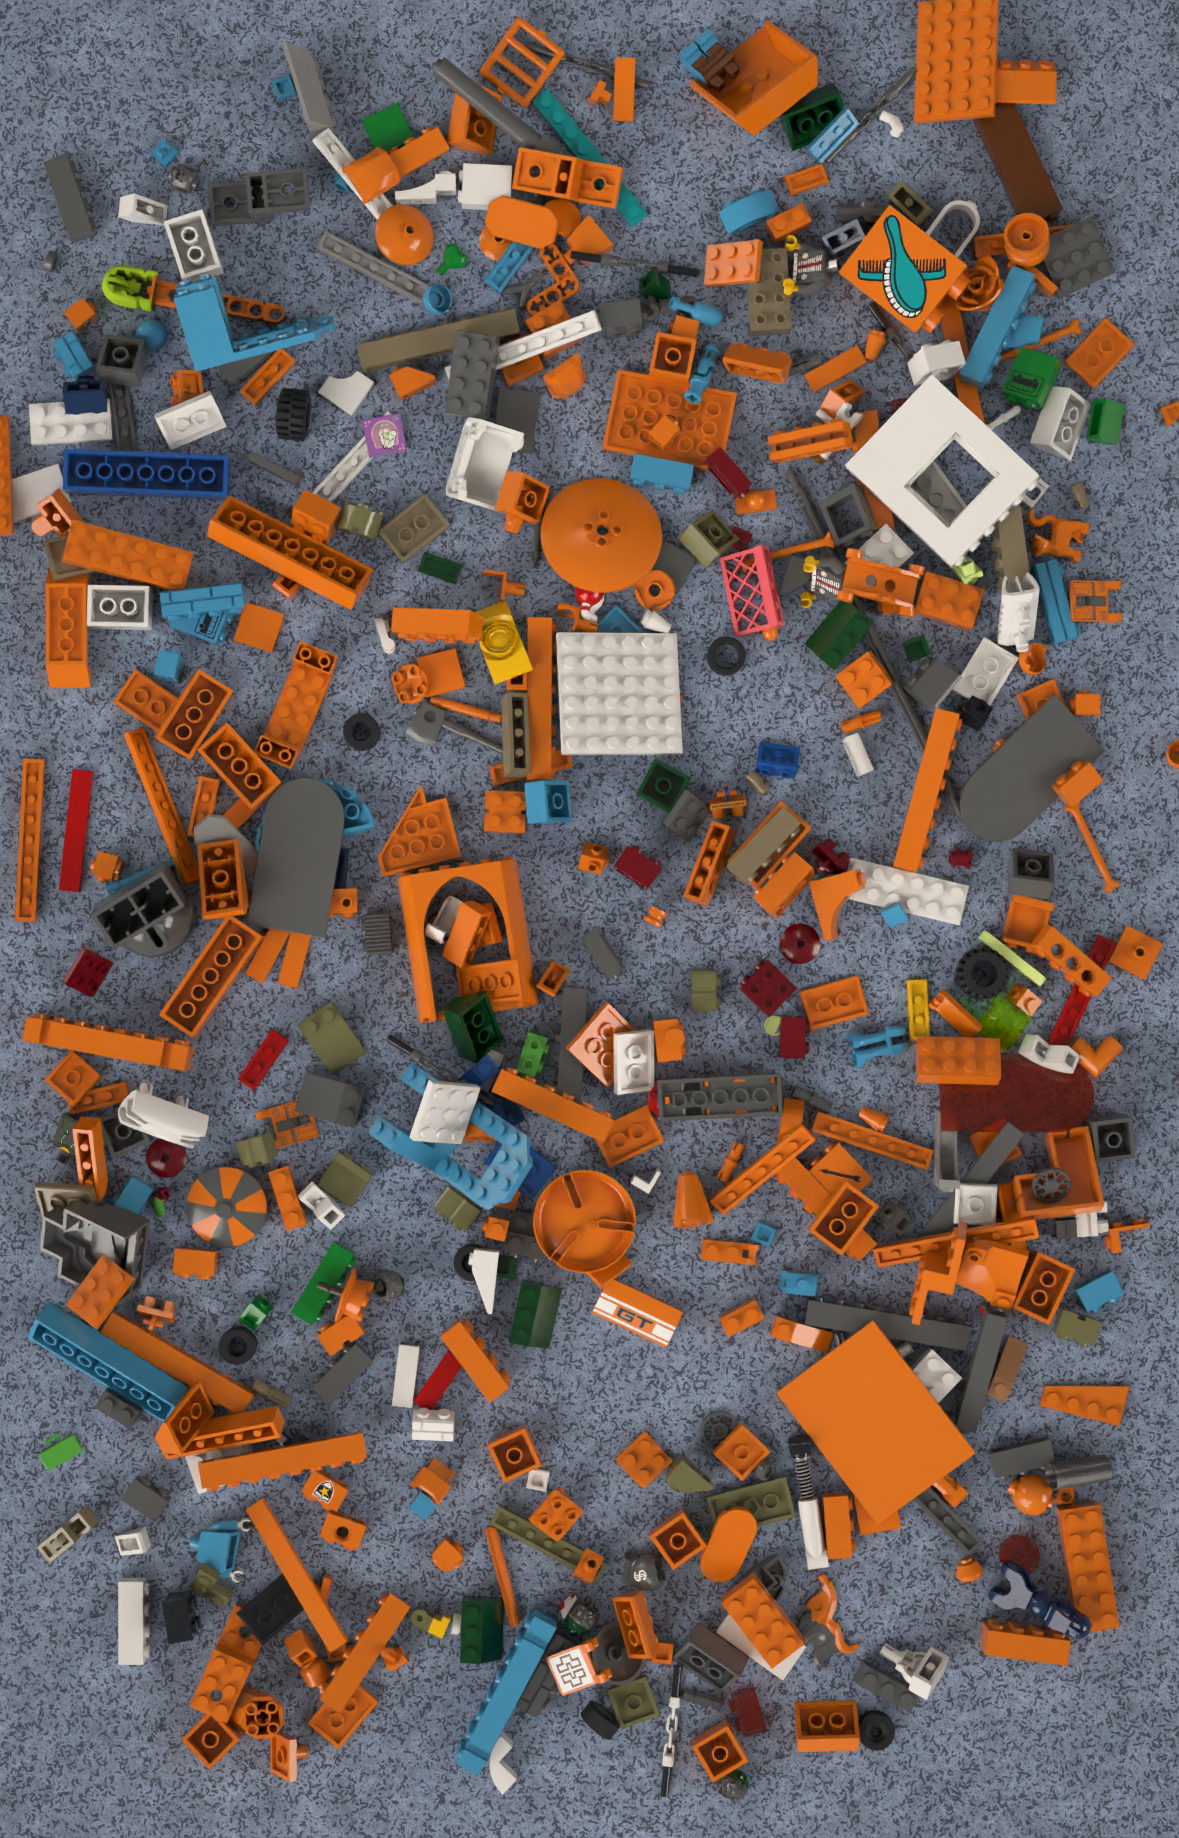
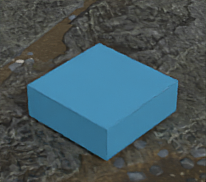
M290 74L271 81L279 102L297 95Z
M899 901L881 909L880 913L890 928L908 921V915Z
M758 1221L750 1240L770 1248L777 1228Z
M421 1491L409 1509L426 1520L436 1505L430 1496Z

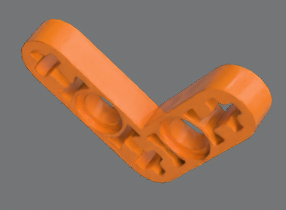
M553 243L540 249V257L555 279L556 284L528 301L527 311L530 316L539 313L531 309L533 303L536 305L542 303L540 298L544 297L545 303L549 307L560 300L563 303L577 294L579 290L577 278L557 246ZM545 248H548L549 250L553 249L554 251L552 252V255L554 259H556L557 257H559L560 259H557L552 262V259L549 255H544ZM558 264L565 267V272L561 275L554 272V267ZM567 282H569L570 284L575 283L574 290H565V296L562 297V293L558 289V287L561 286V290H563L567 287ZM549 293H557L559 299L556 302H550L547 299ZM543 304L539 307V310L542 311L547 307Z

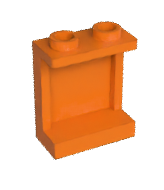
M1012 895L1001 942L1006 943L1005 946L1008 948L1017 949L1020 946L1025 948V952L1036 954L1034 952L1035 948L1030 944L1043 927L1048 925L1050 913L1053 912L1055 904L1026 896Z

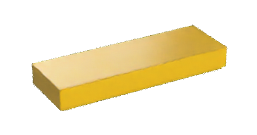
M927 979L906 980L909 1041H916L918 1036L930 1037Z

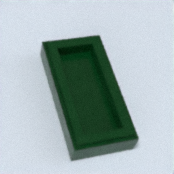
M424 552L418 572L457 584L463 565Z

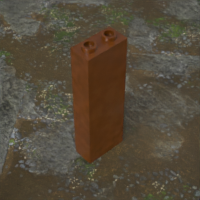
M1015 103L996 105L995 117L973 119L974 125L1015 214L1034 213L1048 222L1057 219L1063 207Z

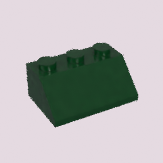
M833 83L809 92L779 116L792 151L809 145L844 109L841 93Z
M839 601L804 644L835 671L875 621L853 603Z
M486 991L456 997L442 1009L459 1057L477 1063L504 1040Z
M522 1279L509 1343L527 1347L549 1348L562 1288Z
M463 1596L460 1663L483 1664L502 1659L504 1617L502 1597Z

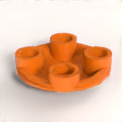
M407 664L393 673L391 679L394 691L401 703L415 704L425 698L430 683L429 677L422 667L415 664Z

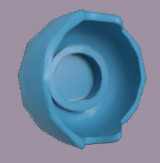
M441 283L432 284L426 288L423 294V304L426 310L432 314H444L451 307L452 294Z
M148 319L141 322L135 334V338L145 339L149 352H154L162 347L167 337L165 326L156 319Z

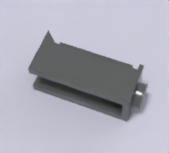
M599 926L581 939L608 979L612 977L615 980L624 974L622 970L625 967L621 968L622 962L602 933L599 935Z

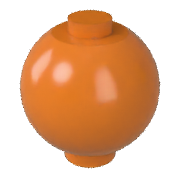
M1026 1474L1020 1479L1013 1478L1007 1492L1013 1495L1015 1506L1024 1514L1031 1516L1040 1515L1046 1512L1047 1508L1051 1509L1055 1497L1052 1496L1053 1489L1049 1486L1047 1479L1038 1474Z

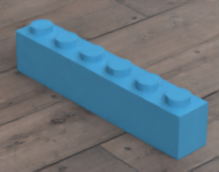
M1012 265L1003 284V289L996 298L965 361L966 364L959 373L960 381L982 390L985 384H989L993 375L991 371L994 366H998L1002 357L1000 353L1003 348H1007L1011 338L1009 335L1018 326L1020 312L1026 310L1028 305L1027 298L1036 289L1035 274Z

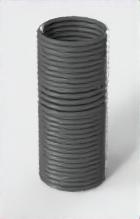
M1102 1454L1050 1463L1046 1468V1479L1051 1489L1059 1490L1109 1481L1113 1471L1109 1458Z

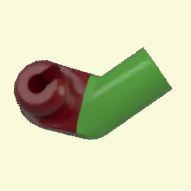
M166 1187L159 1188L152 1198L157 1217L166 1215L164 1203L171 1194L170 1190Z

